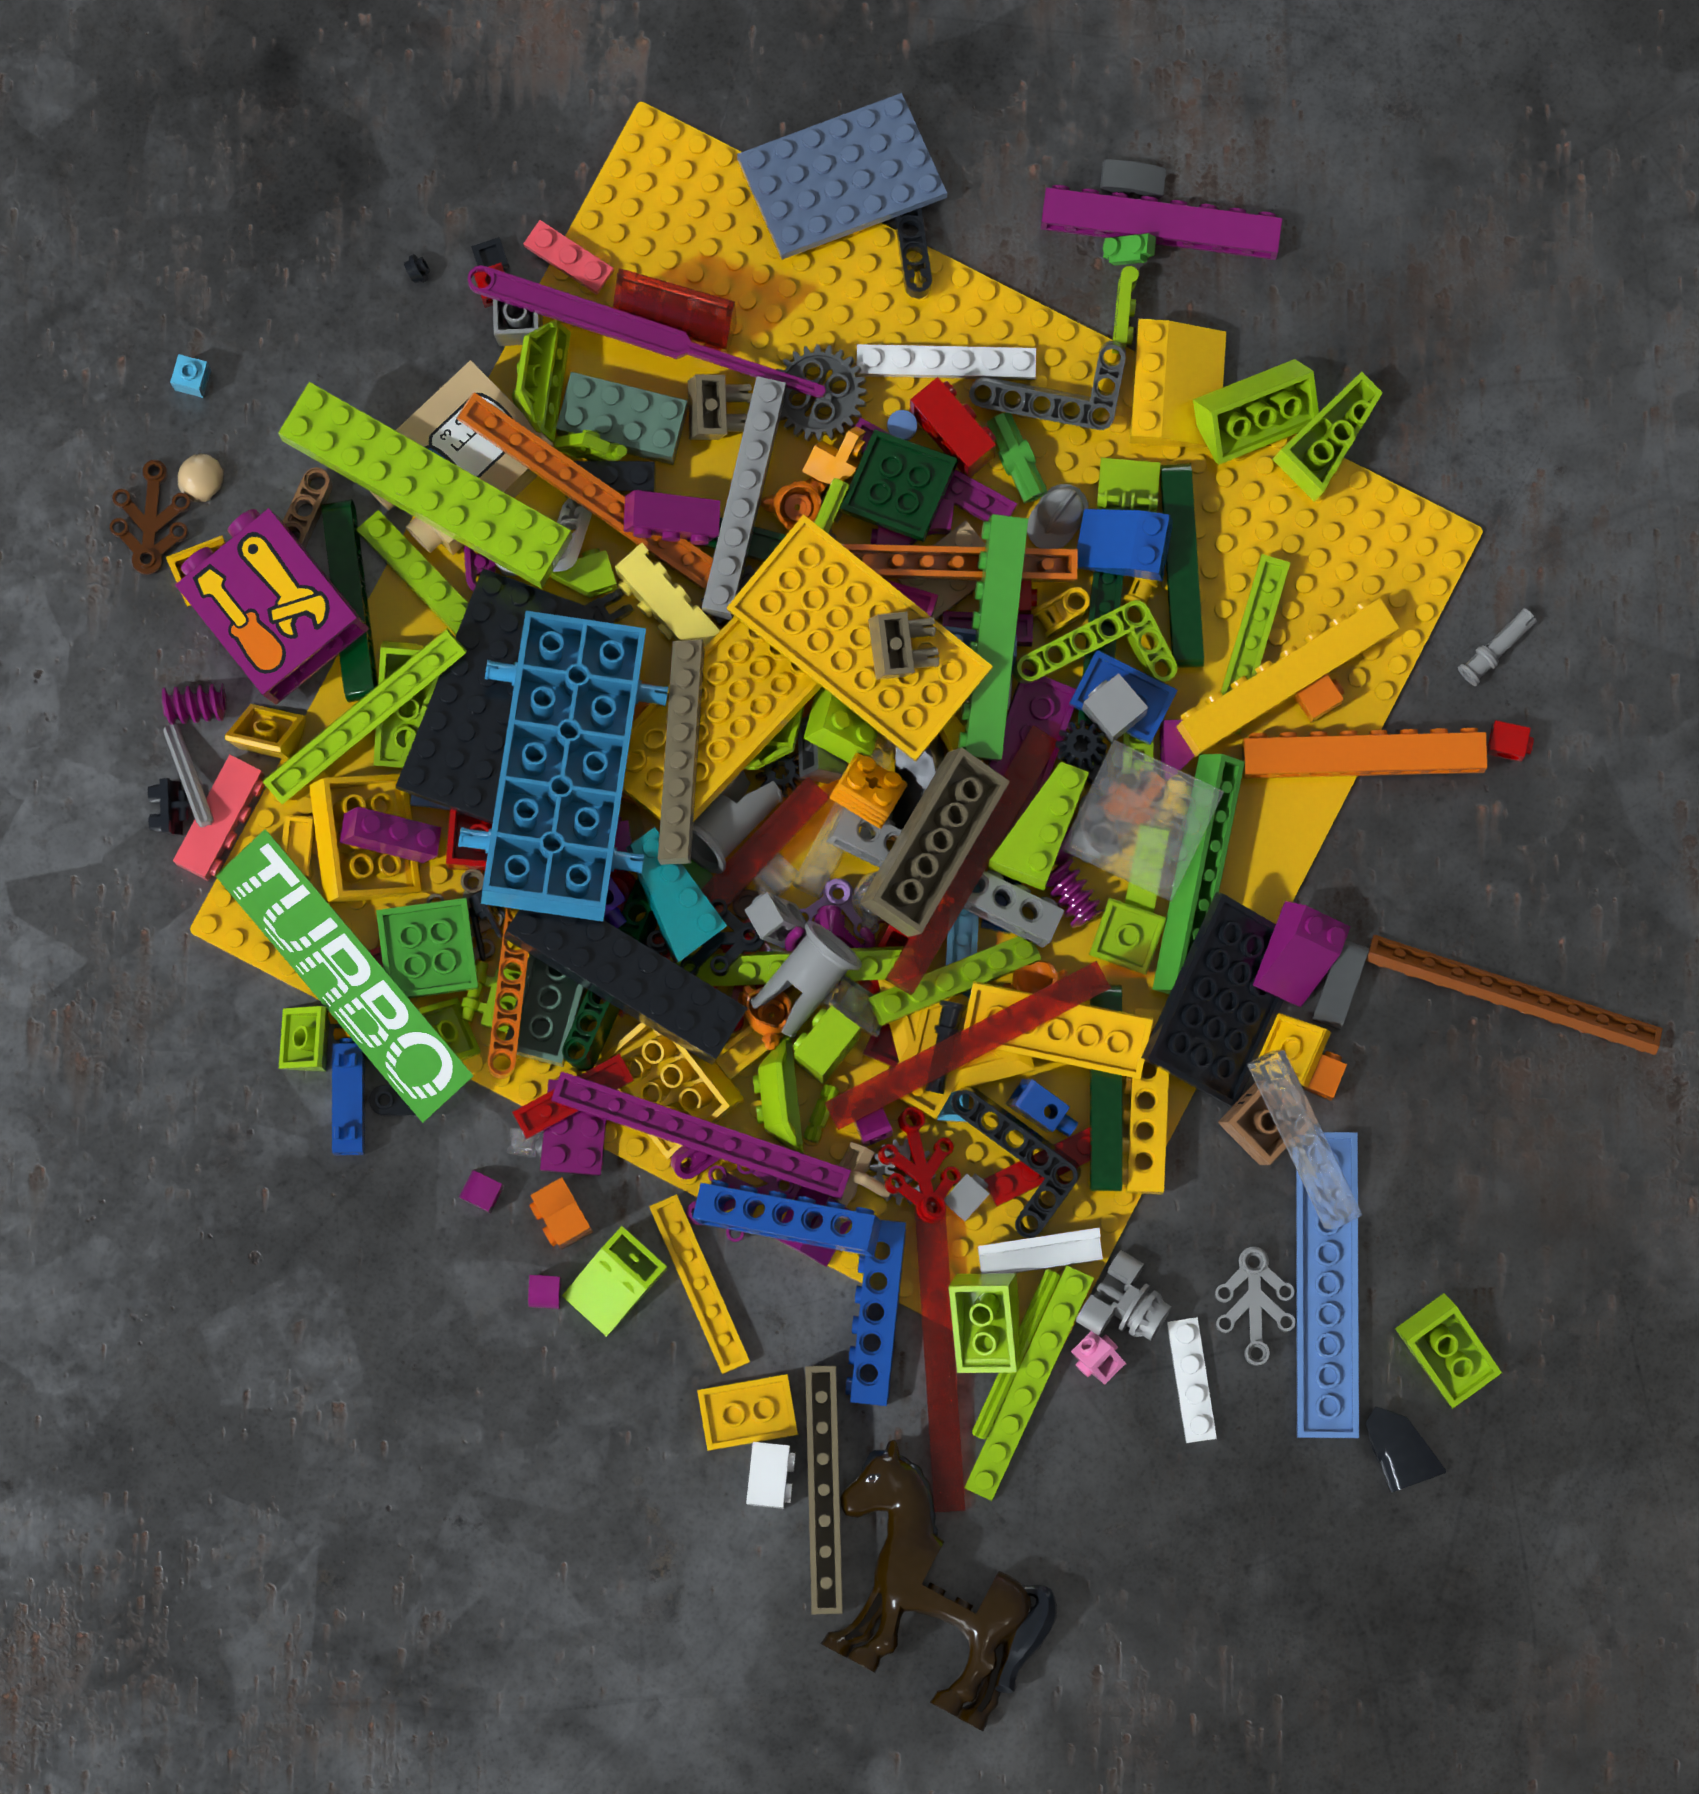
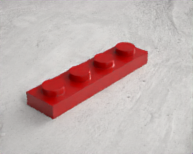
M620 1053L577 1076L615 1090H619L634 1082ZM553 1089L512 1113L526 1139H529L579 1112V1110L551 1101L555 1091Z
M1090 1127L1054 1144L1074 1159L1079 1166L1090 1162V1151L1092 1150V1145H1090ZM1046 1150L1035 1153L1034 1158L1039 1163L1048 1162L1049 1155ZM1019 1161L983 1180L989 1185L987 1189L996 1207L1039 1187L1045 1178L1022 1161ZM1067 1166L1059 1167L1058 1174L1061 1176L1071 1171V1169Z

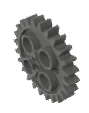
M816 344L813 353L810 352L807 346H804L803 356L793 351L795 360L790 362L784 359L783 362L787 368L785 370H776L809 380L806 378L808 369L819 367L821 370L819 377L809 381L823 385L826 391L822 398L806 394L805 402L800 406H794L791 401L792 397L802 392L787 388L780 421L787 419L784 424L786 430L795 426L794 435L796 437L800 436L804 431L807 441L811 440L813 434H816L819 442L823 440L824 434H827L831 440H834V431L836 430L844 436L845 430L843 426L847 424L853 428L855 425L851 418L853 416L862 418L857 407H866L867 405L865 401L860 399V396L867 395L868 391L859 387L866 382L865 377H856L861 372V368L859 366L850 368L854 359L850 356L843 361L844 352L841 349L833 355L831 345H828L826 351L822 352L820 345ZM833 370V374L827 379L826 383L824 384L828 371ZM841 380L846 382L847 386L844 392L840 394L832 392V386L835 382ZM813 404L811 414L808 417H806V411H808V409ZM822 407H831L832 414L828 419H818L817 414Z

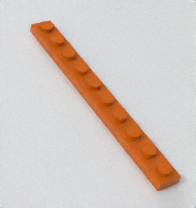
M475 392L471 394L456 417L457 420L637 545L642 542L649 550L648 552L700 589H705L713 562L712 557L686 539L680 538V541L670 542L662 540V536L652 535L650 538H637L633 536L632 532H624L625 497Z

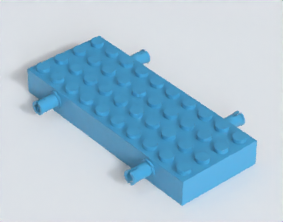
M526 611L518 662H515L514 665L487 660L485 679L511 682L514 689L492 829L486 832L461 827L458 847L486 850L485 853H488L481 904L603 922L610 872L618 869L642 873L644 854L617 851L614 845L635 704L646 702L666 706L668 686L642 684V680H639L646 628Z

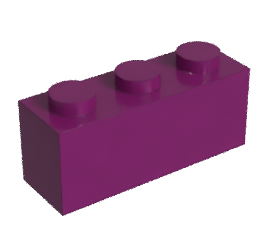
M634 490L625 496L624 532H632L634 537L650 538L652 535L662 536L664 541L675 542L680 541V538L690 539L691 544L707 545L711 540L719 536L720 500Z
M356 807L344 813L340 843L425 863L438 855L442 827Z

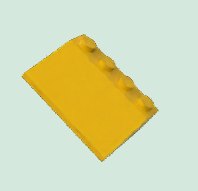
M1138 319L1130 444L1208 449L1196 425L1193 399L1223 388L1226 331L1169 320Z
M400 774L328 777L309 785L323 898L327 903L355 902L422 892L418 862L340 843L344 813L356 807L412 820L409 793L396 789Z
M642 1022L598 1059L595 1064L596 1067L620 1053L634 1082L618 1091L714 1124L744 1100L743 1096L716 1062L713 1065L707 1063ZM648 1134L667 1159L671 1158L674 1152L682 1147V1145Z

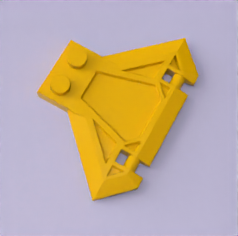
M915 968V978L926 974L922 970ZM912 979L878 980L880 991L883 992ZM963 994L945 1000L967 1005V1008L962 1012L959 1026L961 1035H959V1038H955L944 1094L925 1090L937 1038L934 1027L939 1023L942 1009L940 1002L889 1023L899 1062L883 1089L909 1105L920 1109L935 1120L952 1092L959 1091L964 1087H974L1035 1071L1031 1056L961 1042L970 999Z

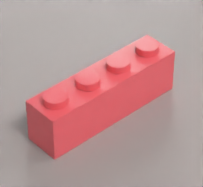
M229 754L206 797L214 819L213 823L206 827H199L196 820H194L173 859L176 865L209 881L211 875L216 876L223 865L221 857L225 849L230 850L236 841L238 834L234 833L240 822L245 823L252 809L249 806L254 796L258 797L265 786L262 782L265 775L261 770Z

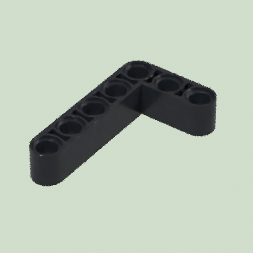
M964 1087L954 1094L951 1106L953 1111L1045 1178L1015 1221L1016 1230L1021 1236L1025 1238L1036 1237L1044 1229L1081 1176V1168L1074 1159L978 1089ZM962 1094H968L973 1098L974 1107L972 1109H965L961 1106L960 1096ZM993 1112L998 1116L999 1124L997 1127H990L985 1123V1113ZM1010 1131H1020L1024 1137L1023 1144H1013L1009 1139ZM1037 1148L1046 1150L1049 1155L1048 1162H1037L1034 1158V1150ZM1059 1167H1069L1073 1171V1179L1071 1181L1062 1180L1058 1174ZM1043 1191H1050L1055 1195L1056 1202L1054 1205L1050 1206L1042 1202L1041 1193ZM1024 1216H1034L1038 1221V1228L1035 1230L1027 1229L1023 1223Z

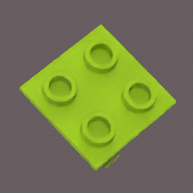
M1101 458L1097 509L1141 510L1157 513L1161 463Z

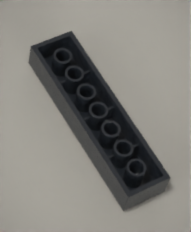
M519 909L504 934L506 940L526 950L537 959L711 1065L719 1056L747 1010V1007L605 920L602 922Z

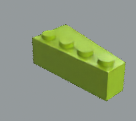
M1361 372L1293 437L1272 460L1315 502L1325 491L1329 481L1337 471L1345 454L1353 444L1357 434L1383 392Z
M1060 762L991 857L987 869L1044 891L1085 787L1089 772Z

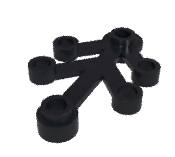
M715 899L711 904L714 908L716 906L724 907V910L718 914L734 932L720 931L701 946L703 947L693 957H687L681 961L680 967L683 969L687 964L695 966L692 971H688L695 976L698 974L699 968L722 945L733 946L724 956H716L711 960L712 973L719 977L726 975L729 972V967L744 952L757 951L765 942V940L760 939L752 923L741 922L728 910L726 902L722 899ZM654 930L647 937V947L665 956L669 953L665 939L661 944L653 943L655 938L662 937L660 930ZM751 932L755 934V937L747 940L744 938L745 934ZM719 962L725 964V967L721 970L714 968Z

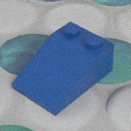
M1084 509L1077 544V569L1163 581L1173 527L1170 515L1141 510Z

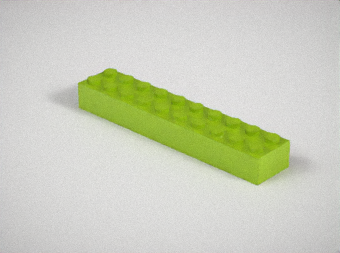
M311 382L307 384L278 432L281 440L541 589H543L573 538L571 530Z

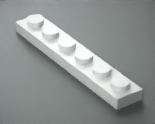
M857 344V366L861 368V372L857 376L965 379L990 377L995 379L1035 380L1036 348Z

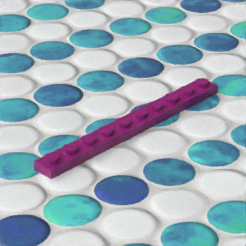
M562 1071L551 1099L553 1102L839 1200L842 1199L851 1172L849 1169Z

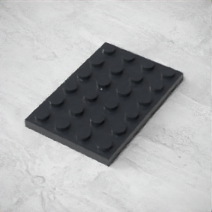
M1216 892L1141 1058L1223 1104L1232 1107L1241 1097L1284 1001L1253 986L1276 924L1227 895Z

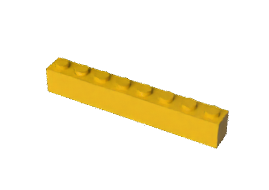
M1369 598L1354 607L1356 613L1346 618L1345 614H1342L1329 623L1331 626L1329 630L1322 633L1318 629L1304 638L1306 641L1305 645L1297 649L1294 644L1279 654L1282 658L1274 664L1268 660L1255 669L1257 674L1252 678L1247 679L1244 675L1230 684L1231 691L1224 695L1219 691L1205 700L1207 706L1199 711L1196 707H1193L1180 716L1183 721L1176 727L1195 757L1396 632L1399 626L1382 600L1379 598L1371 603Z

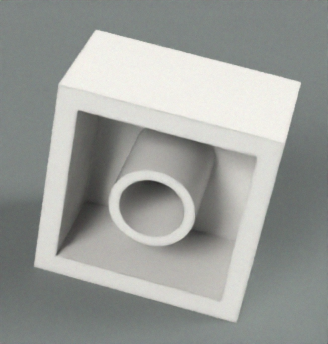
M753 1442L747 1505L784 1509L785 1503H791L792 1484L787 1483L788 1472H794L796 1454L790 1452V1446Z

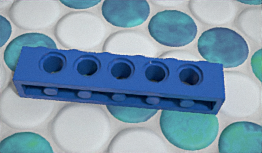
M711 1180V1184L700 1183L692 1217L699 1224L874 1257L882 1221L874 1215V1211L871 1209L856 1207V1211L845 1210V1205L835 1202H827L826 1206L815 1204L816 1200L803 1196H798L797 1200L786 1199V1194L777 1191H769L768 1195L759 1194L756 1188L740 1185L739 1190L728 1188V1183L718 1180ZM735 1199V1208L730 1212H724L726 1202ZM758 1205H764V1213L758 1218H753L754 1209ZM788 1210H793V1219L788 1223H782L783 1214ZM816 1216H823L821 1226L811 1229L812 1219ZM846 1221H852L851 1230L846 1234H840L841 1225Z
M881 1220L882 1224L877 1243H887L890 1247V1255L887 1259L883 1260L878 1259L875 1255L874 1257L867 1255L859 1256L858 1273H863L862 1286H856L855 1303L860 1304L859 1316H853L852 1334H857L856 1347L850 1346L848 1364L854 1365L853 1377L847 1376L845 1395H851L850 1402L887 1406L907 1222ZM876 1272L883 1273L887 1278V1285L882 1290H876L871 1286L870 1278ZM878 1303L883 1307L884 1315L882 1319L872 1320L869 1318L867 1308L870 1304ZM873 1333L879 1336L881 1345L878 1350L871 1351L865 1347L864 1338L867 1334ZM866 1364L874 1365L878 1371L877 1378L873 1381L864 1380L861 1376L862 1366Z

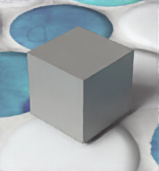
M493 299L494 336L498 345H522L525 335L543 326V315Z
M1119 673L1110 681L1105 680L1088 695L1089 698L1084 701L1082 707L1084 713L1093 723L1097 724V728L1101 732H1104L1105 737L1111 744L1145 717L1148 710L1147 705Z

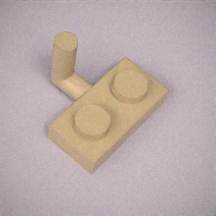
M850 1143L839 1166L849 1169L851 1172L842 1199L839 1200L831 1197L832 1199L847 1206L849 1201L855 1196L858 1184L885 1199L891 1195L886 1190L885 1184L865 1174L871 1165V1159L875 1152L862 1145Z

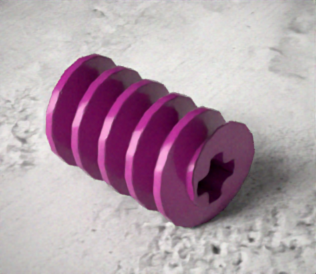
M222 683L220 692L216 691L214 684H210L208 693L204 692L202 685H198L195 694L192 693L190 686H186L185 692L182 695L177 686L174 687L172 695H168L166 688L163 687L162 706L164 716L170 725L176 724L178 717L182 724H186L190 716L194 723H198L202 715L206 722H211L213 714H215L218 721H223L226 713L224 684Z
M1070 859L1051 872L1046 888L1055 886L1050 895L1053 898L1062 896L1058 901V907L1068 906L1064 916L1065 918L1075 916L1070 925L1072 928H1076L1090 922L1104 912L1105 909L1096 911L1095 908L1101 901L1100 899L1089 900L1094 890L1083 891L1082 888L1087 880L1077 881L1075 879L1081 871L1080 869L1069 870V867L1074 862L1073 859Z

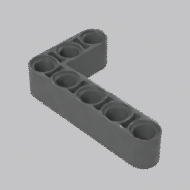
M1117 341L1106 342L1101 347L1091 397L990 377L976 379L969 391V397L974 405L981 408L1104 430L1109 428L1114 420L1126 360V350ZM1109 349H1116L1120 352L1121 359L1116 363H1109L1105 360L1104 353ZM1109 378L1115 383V389L1111 392H1103L1099 389V381ZM980 385H986L991 389L992 395L987 399H981L976 395L975 389ZM1008 391H1016L1020 394L1021 401L1016 405L1008 404L1005 400V394ZM1039 396L1047 397L1051 406L1047 410H1039L1035 407L1034 400ZM1068 402H1075L1079 405L1080 412L1075 416H1069L1064 412L1063 406ZM1097 408H1105L1110 416L1106 421L1099 422L1093 417V411Z

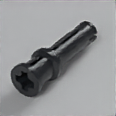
M940 1000L942 1009L939 1023L934 1027L937 1038L925 1090L944 1094L955 1038H959V1035H961L959 1026L962 1012L966 1010L967 1005Z

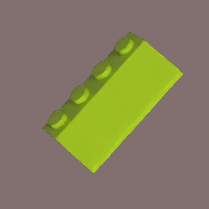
M1296 359L1193 399L1197 428L1218 465L1299 433L1319 413L1314 371Z

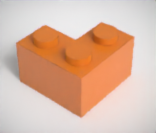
M562 1177L530 1195L534 1202L529 1204L537 1220L544 1219L547 1226L542 1228L552 1246L558 1244L561 1250L593 1233L592 1228Z

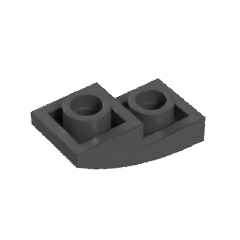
M1105 159L1102 164L1100 189L1127 195L1134 192L1160 199L1164 195L1166 168L1140 162Z

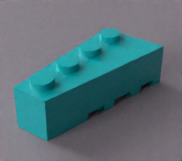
M654 827L627 846L626 849L629 853L644 854L642 873L636 872L644 888L648 898L647 901L658 922L659 930L663 939H665L673 963H678L727 927V925L682 864L661 865L659 863L660 833Z

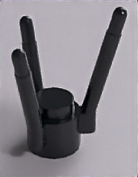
M482 891L468 899L471 905L469 915L473 924L480 960L485 961V948L478 917L481 920L488 919L496 935L501 938L503 933L494 915L499 912L505 919L506 910L500 906L481 904Z

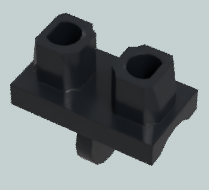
M170 778L159 779L160 784L148 787L149 802L153 804L160 803V813L150 814L148 818L149 829L172 836H182L183 821H188V811L192 810L185 790H182L180 781H172Z

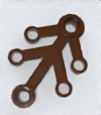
M150 460L143 467V476L147 481L145 515L132 502L131 495L127 490L118 489L112 496L115 505L123 508L143 531L141 544L129 532V526L124 519L116 518L110 523L112 534L121 538L133 552V567L144 575L157 572L162 564V555L177 542L184 541L189 534L185 524L175 522L169 529L170 534L155 544V534L179 513L186 512L191 507V500L188 495L177 493L172 498V504L157 515L160 485L168 477L167 468L159 460ZM152 467L160 469L159 474L156 476H151L149 470ZM120 494L127 495V500L124 503L117 502V497ZM185 498L187 500L184 507L176 506L178 499ZM123 523L125 525L124 530L120 533L115 532V525ZM178 527L184 529V534L180 537L174 535V530ZM144 555H151L152 560L150 563L143 564L141 562Z

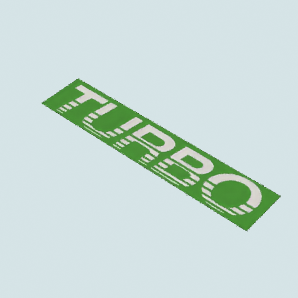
M266 829L216 875L217 879L422 1123L474 1076Z

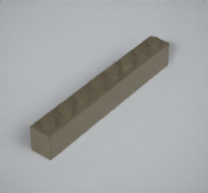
M836 1366L805 1367L811 1611L812 1615L843 1614Z

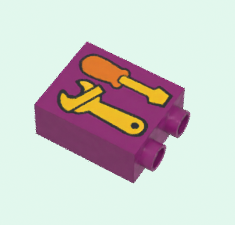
M269 508L261 515L256 509H250L230 524L228 533L232 538L217 551L213 552L210 547H204L193 553L182 564L181 570L186 576L177 582L175 586L260 693L277 705L369 630V628L282 519Z

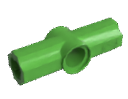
M1007 412L1001 413L987 421L988 428L996 437L995 443L999 449L998 455L1008 476L1011 475L1024 504L1040 499L1047 494L1046 485L1036 468V460L1027 440H1023L1012 414Z

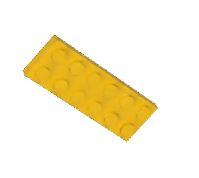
M973 981L961 1042L1141 1079L1145 1061L1141 1056L1149 1041L1153 1018Z

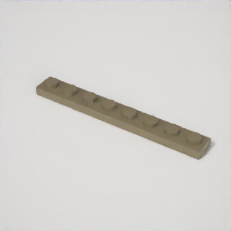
M702 639L673 641L658 849V861L661 865L691 863L705 644Z

